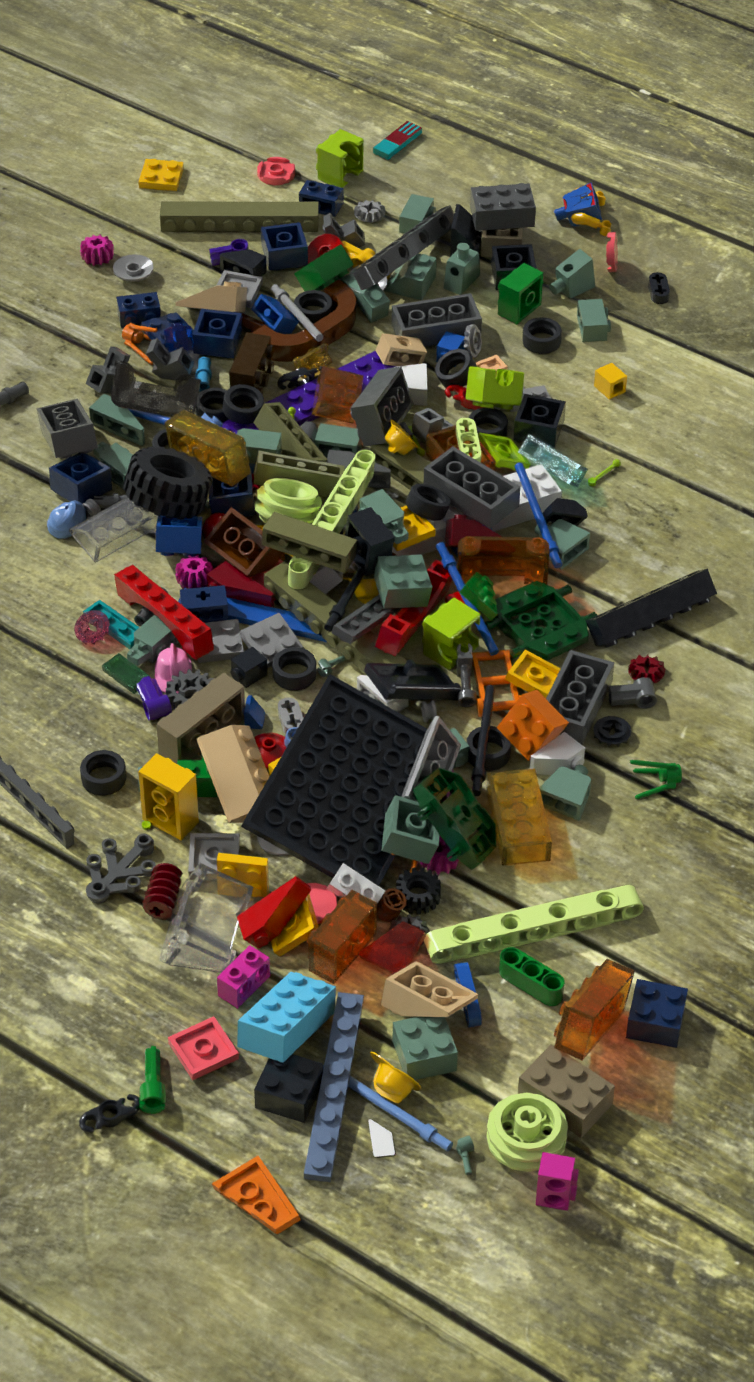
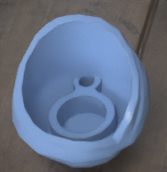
M75 500L62 503L50 513L47 521L49 533L58 539H65L80 532L87 524L85 507L81 502Z

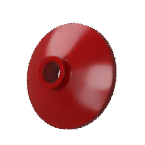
M322 234L314 238L308 246V264L340 244L343 246L342 241L333 234Z
M263 733L254 737L267 770H269L268 764L280 758L286 749L284 744L285 737L277 733Z

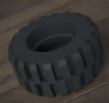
M147 447L146 449H140L132 455L123 487L129 500H133V503L138 507H142L144 511H150L154 515L165 516L169 519H184L185 517L189 519L197 516L204 510L212 485V476L205 464L199 462L193 456H188L187 453L178 452L172 448Z

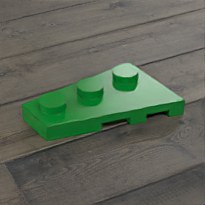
M476 572L470 577L459 593L487 618L492 620L498 615L494 596L495 592L493 590L494 584L486 575L482 576Z

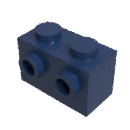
M307 180L299 192V202H318L319 214L327 215L331 213L333 217H336L344 204V188Z
M157 292L116 297L121 328H124L129 323L141 326L143 321L161 317Z

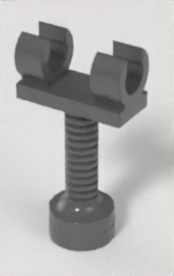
M468 643V652H462L461 644H459L457 647L456 669L457 677H461L462 691L457 695L458 705L468 708L477 703L476 692L471 690L470 682L473 661L472 646Z

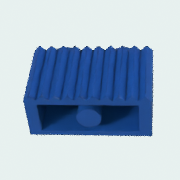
M263 294L259 295L251 308L269 328L277 333L291 334L299 323V320L278 299Z

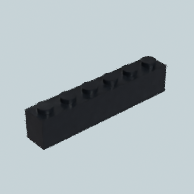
M708 569L697 570L586 620L595 646L604 645L605 648L616 645L618 643L617 639L621 637L624 639L631 638L637 635L636 631L641 628L645 631L655 627L654 622L659 620L665 622L674 618L673 614L678 611L682 614L692 610V605L696 603L699 606L710 602V597L716 595L717 591Z

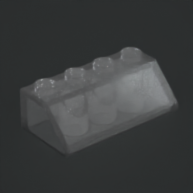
M126 497L70 528L69 532L96 563L155 530L158 516L150 511H144L142 507L136 506L133 500L130 501Z

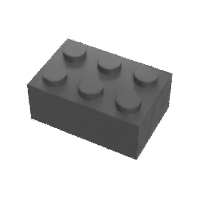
M530 183L471 187L470 209L476 231L535 227L536 206Z

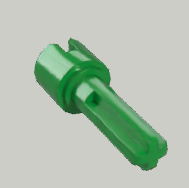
M151 1046V1048H146L145 1082L139 1088V1105L143 1112L157 1114L165 1108L166 1087L160 1082V1050L156 1049V1046Z

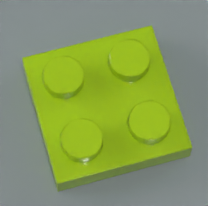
M478 433L481 451L487 454L490 462L495 467H505L516 471L515 464L519 462L523 463L525 469L530 467V462L511 438Z

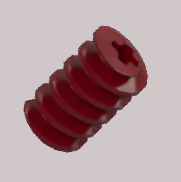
M161 863L153 868L145 899L143 900V909L149 916L160 920L171 918L179 887L182 883L180 877H182L183 873L177 866Z

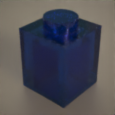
M173 323L171 327L164 330L165 347L169 352L182 347L187 353L193 351L191 326H183V323Z

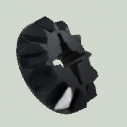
M617 716L603 717L594 725V738L599 739L600 744L607 743L608 747L611 744H615L617 747L621 743L627 744L628 738L631 737V726L626 720ZM612 728H615V729H614V731H615L614 735H610V734H609V733L611 732Z

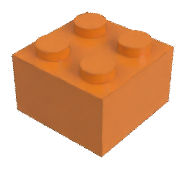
M534 690L521 695L497 726V729L530 761L531 755L557 738L569 722L538 690Z

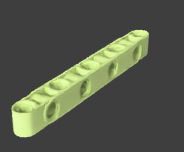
M361 450L356 453L312 525L340 534L347 522V516L354 511L374 475L375 454L372 451ZM293 556L288 568V585L293 589L305 588L321 565Z
M625 885L433 930L427 933L423 940L431 961L435 964H441L635 918L643 912L644 906L635 887Z

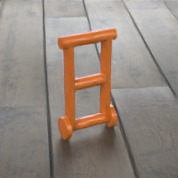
M511 649L499 650L493 656L490 655L489 651L472 652V664L480 697L477 699L478 717H482L484 686L510 684L513 700L494 702L492 711L511 710L521 697V695H518L517 686L505 680L506 675L481 677L478 661L504 659L508 673L512 667L510 660L513 658L510 655Z

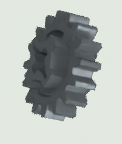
M188 669L186 674L179 671V677L172 675L171 681H167V688H165L170 704H173L174 709H176L178 705L186 702L195 692L203 689L214 678H209L208 673L201 675L200 670L192 673L191 669Z

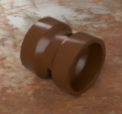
M395 888L386 890L375 906V913L378 918L385 922L396 920L406 905L405 895Z

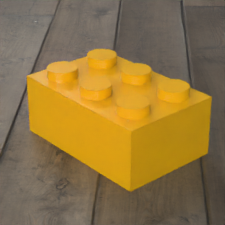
M156 753L138 771L142 820L151 822V825L182 841L199 823L196 774L190 769L183 768L174 763L171 759Z

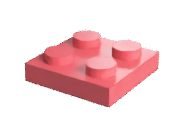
M214 1016L168 1037V1044L192 1081L239 1059L238 1051Z

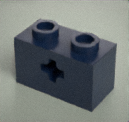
M225 585L180 589V603L203 623L228 620Z

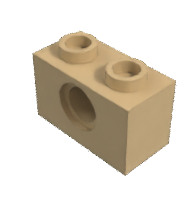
M382 333L375 350L382 363L391 366L423 364L427 354L419 338Z

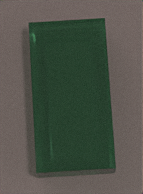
M120 653L102 665V671L133 694L138 692L136 684L142 678L149 676Z

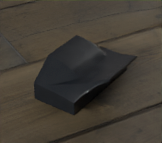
M562 498L554 500L543 512L546 524H553L558 519H562L578 526L588 517L586 509L576 500Z

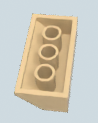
M229 725L200 736L196 740L228 823H243L269 779V774L250 726Z

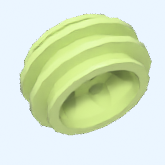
M287 478L267 480L264 486L257 490L258 499L255 501V510L259 513V518L265 523L274 512L312 524L319 513V509L322 507V500L318 496V491L313 486Z
M520 1093L510 1095L496 1104L489 1114L486 1138L490 1152L500 1163L514 1170L531 1172L539 1170L543 1152L557 1155L563 1154L566 1146L568 1125L565 1114L555 1102L539 1094ZM508 1126L512 1127L511 1130H505ZM547 1130L550 1135H545L543 1131Z

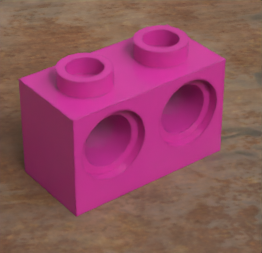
M249 945L217 977L218 996L238 1009L270 977V957Z
M542 1153L537 1181V1206L568 1211L570 1200L575 1201L578 1186L579 1169H574V1157Z

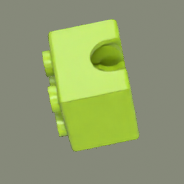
M339 129L336 133L331 134L326 141L317 146L316 170L318 180L343 188L348 184V182L343 180L347 173L358 176L364 171L363 138Z
M470 366L466 399L473 401L475 406L513 410V406H520L522 402L524 373L497 369L496 374V369Z
M456 598L441 604L438 611L433 615L426 616L423 620V654L447 670H451L456 666L458 658L457 647L459 644H461L462 652H468V643L472 646V652L479 647V637L470 629L474 622L478 625L480 624V613Z

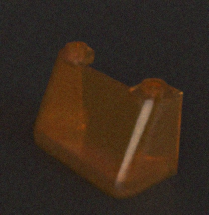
M467 536L458 543L457 569L465 584L470 577L478 572L482 576H524V584L539 581L547 585L550 554L549 543L539 537Z

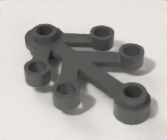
M145 833L138 835L134 841V847L118 864L115 854L117 851L116 841L111 838L105 839L102 842V851L106 854L108 874L102 879L100 874V868L102 867L101 857L98 854L89 855L86 861L87 868L91 872L92 882L86 887V895L93 903L100 904L107 901L110 894L138 892L141 889V880L138 876L151 877L152 870L156 864L152 860H145L141 866L128 867L139 856H148L153 853V838ZM127 878L125 883L113 884L117 879Z

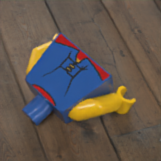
M592 182L563 196L564 207L554 210L557 221L568 218L573 227L579 225H588L595 229L598 227L600 228V234L603 236H607L611 232L610 221L604 220L600 222L602 220L600 206L605 205L606 198L602 191L595 192Z

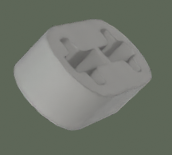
M284 698L279 701L278 716L283 732L286 735L287 730L293 728L290 723L294 722L295 727H299L303 720V715L299 703L294 698Z

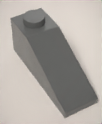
M329 450L326 463L342 465L346 469L356 454L350 451ZM375 463L374 475L368 487L390 489L391 469Z

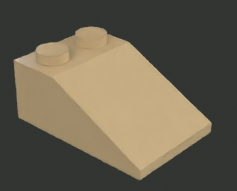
M224 282V285H217L176 302V306L245 312L247 287H241V283Z
M416 961L386 978L381 1005L400 1016L449 1017L478 999L479 994Z

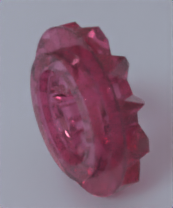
M92 610L78 618L75 623L74 632L79 641L86 645L88 643L95 645L98 640L104 641V636L109 633V626L111 624L103 612ZM89 623L96 627V632L90 630Z

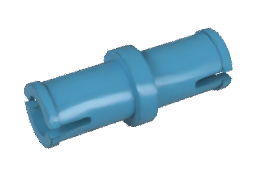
M201 357L198 360V369L195 376L197 379L196 387L199 392L210 388L212 371L210 369L211 360L208 357Z

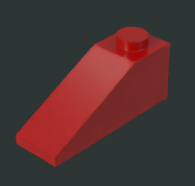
M295 876L239 914L237 919L243 939L257 949H260L279 936L311 892V887Z

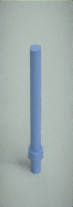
M350 1076L349 1088L418 1132L420 1137L428 1143L433 1142L447 1152L452 1148L453 1142L439 1134L438 1129L429 1123L425 1125Z

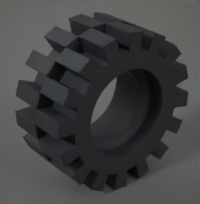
M414 867L412 872H409L407 869L404 871V875H399L396 889L400 890L406 897L404 911L408 908V913L412 914L416 910L417 915H421V910H424L426 914L429 913V908L434 910L436 904L439 905L441 881L440 879L438 880L436 873L432 875V870L430 869L425 872L423 867H420V871H416V867ZM420 887L426 889L427 892L414 894L409 890Z

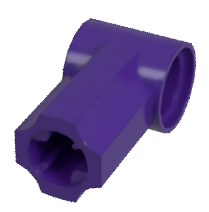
M236 239L228 246L209 249L212 266L220 265L221 253L249 250L248 242L244 239Z
M147 676L136 684L137 691L143 701L146 717L149 721L165 717L172 712L170 700L166 694L163 695L156 679Z

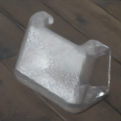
M199 863L184 882L177 896L161 951L160 962L170 966L222 973L237 958L235 956L236 950L231 949L238 926L237 916L252 906L254 898L251 897L253 887Z

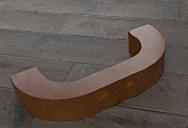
M339 279L324 288V293L332 298L334 311L313 324L323 335L322 341H316L307 329L296 334H281L264 325L252 333L271 336V345H274L272 361L292 362L308 358L340 339L353 328L356 321V297L352 289Z

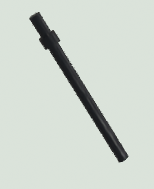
M359 567L339 602L329 612L330 617L324 626V629L328 632H331L334 625L343 618L347 604L364 577Z
M493 685L486 686L476 763L471 774L474 796L481 795L482 783L486 779V770L484 768L495 695V686Z

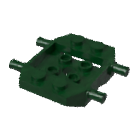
M534 581L495 599L498 615L492 620L485 621L488 630L498 627L507 637L514 640L517 647L510 650V655L513 659L519 657L524 650H527L548 661L587 643L589 635L586 620L597 616V613L592 612L586 616L579 615L563 598L572 593V588L569 584L555 589L539 581ZM540 605V606L538 607V609H536V610H533V611H531V612H529V613H522V612H525V611H527V610H529V609H531V608H534V607ZM520 614L518 618L513 620L510 619L511 617ZM538 625H543V626H545V628L536 627V626H538Z
M438 768L413 789L419 806L422 809L418 812L417 816L423 815L420 818L422 821L428 818L451 849L447 853V858L452 856L449 859L450 861L458 859L470 870H473L497 847L496 823L487 810L476 800L471 788L461 774ZM450 792L451 795L441 804L439 800Z

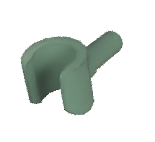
M340 656L330 661L320 659L318 663L320 667L317 669L320 676H329L333 671L332 667L345 661V657Z
M465 1136L458 1139L456 1150L463 1159L465 1174L470 1175L472 1170L468 1152L474 1150V1144L470 1136Z

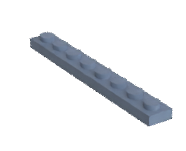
M338 992L304 1169V1179L331 1182L363 1010L364 995Z

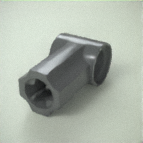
M639 678L633 684L608 687L610 706L637 704L639 708L648 709L657 702L653 681L649 678Z

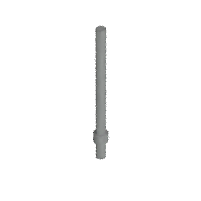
M274 284L271 290L274 292L276 299L291 311L316 341H322L323 335L293 303L289 298V294L277 284Z

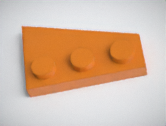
M259 1156L254 1157L212 1183L213 1188L277 1235L300 1221L299 1214Z

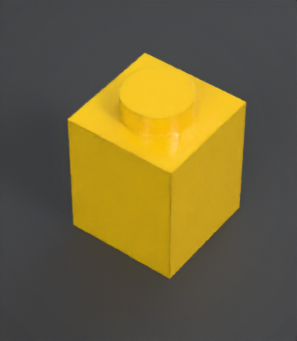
M613 363L595 370L594 387L609 400L626 392L627 375Z

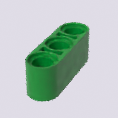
M508 947L502 950L500 953L499 974L504 980L545 1005L557 1006L562 1003L565 980L559 973L515 947Z

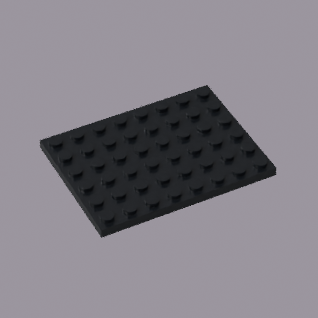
M329 674L241 827L331 878H334L344 863L379 886L396 856L382 851L385 813L394 796H402L427 728Z

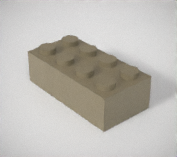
M222 673L217 678L212 679L203 689L195 692L186 702L178 705L169 715L160 719L156 724L159 755L171 759L176 764L177 760H193L201 754L196 740L198 737L229 725H238L242 722L245 710L244 686L227 674Z

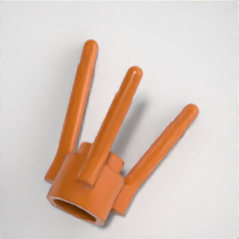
M129 323L122 331V338L125 340L124 344L131 347L150 365H153L148 356L134 344L140 343L143 338L151 341L142 331L157 332L158 330L152 327Z

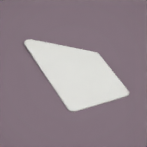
M370 1119L368 1122L374 1157L395 1155L392 1133Z

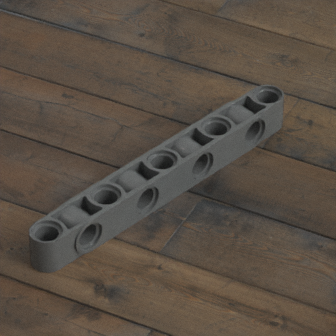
M451 205L436 211L354 269L352 273L360 289L365 290L375 285L451 230L454 217Z

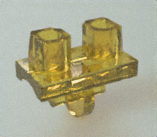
M323 343L318 347H312L307 354L294 358L295 369L304 367L311 370L317 368L320 371V366L328 369V365L333 363L328 353V344Z

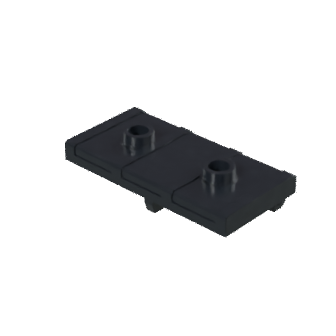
M408 660L406 664L367 663L364 668V672L385 700L458 701L457 695L461 691L459 683L454 684L440 665L416 664L413 660Z

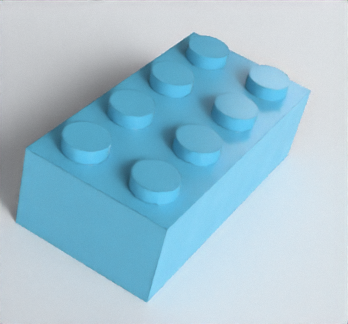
M290 972L238 1020L237 1047L282 1063L285 1062L334 1014L336 986L327 984L322 980L303 976L301 973Z

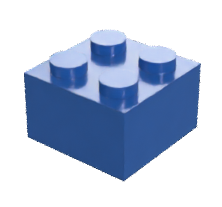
M158 516L156 524V552H161V555L164 556L183 553L184 556L190 555L193 557L196 554H201L202 517L169 519L165 516Z

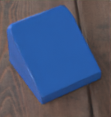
M248 695L244 710L245 726H250V729H263L265 711L252 695Z

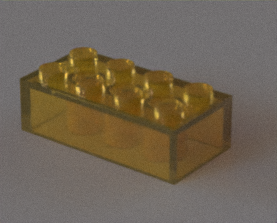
M186 410L180 411L165 421L170 448L197 458L199 462L205 464L213 478L234 486L250 474L244 437Z
M535 768L487 773L486 794L491 817L496 823L497 845L502 866L551 861L552 840Z

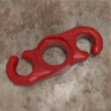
M450 385L445 389V395L448 398L452 396L450 391L458 393V395L453 396V399L460 401L464 408L473 410L485 408L475 406L473 401L465 398L467 390L465 387Z

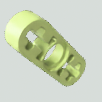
M460 418L456 422L459 450L467 455L472 453V458L481 463V448L476 423L471 418ZM464 441H472V442H474V443H473V444H465V443H463V442H464Z

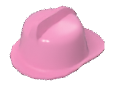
M171 643L170 648H166L159 653L155 663V679L164 693H166L167 681H171L172 675L179 677V671H182L184 674L187 673L188 669L192 671V663L187 653L183 649L175 647L174 643Z

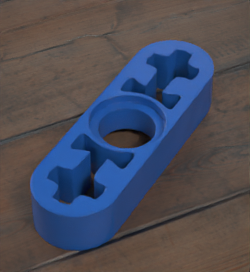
M468 962L454 964L456 982L476 993ZM478 999L463 1007L468 1028L482 1025L481 1010Z

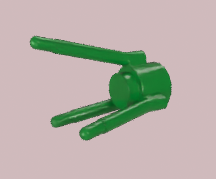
M630 760V764L656 767L633 769L634 773L659 774L660 781L665 782V785L637 794L635 796L636 799L667 789H676V783H681L682 770L679 764Z

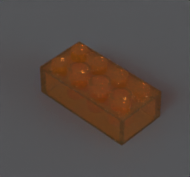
M606 959L601 966L597 965L590 978L586 977L579 990L575 989L571 999L564 1001L559 1011V1015L562 1016L561 1022L558 1023L554 1031V1037H557L554 1048L583 1061L624 1013L635 971L609 959Z

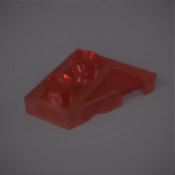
M402 921L361 950L358 955L360 958L395 974L410 965L425 939L426 933Z

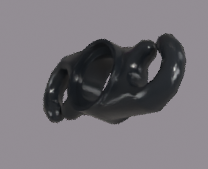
M320 366L319 370L322 373L315 375L318 371L317 368L311 370L304 367L298 368L293 372L283 374L278 379L277 386L285 390L286 386L283 385L285 381H290L287 385L288 388L302 386L318 377L326 375L327 369ZM301 376H307L304 380L298 381Z
M134 1094L127 1095L128 1100L134 1101L135 1105L133 1107L124 1106L125 1098H120L117 1101L106 1100L102 1102L99 1106L82 1115L79 1120L81 1130L86 1133L94 1132L93 1127L86 1125L88 1120L97 1121L96 1129H101L103 1126L115 1127L119 1125L122 1121L138 1113L140 1110L139 1097ZM109 1109H114L118 1112L112 1118L105 1117L103 1113Z

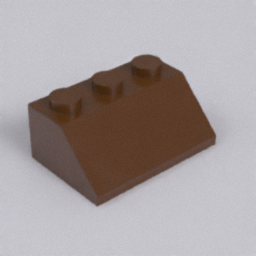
M232 507L203 541L248 577L272 569L285 554L262 545V530Z

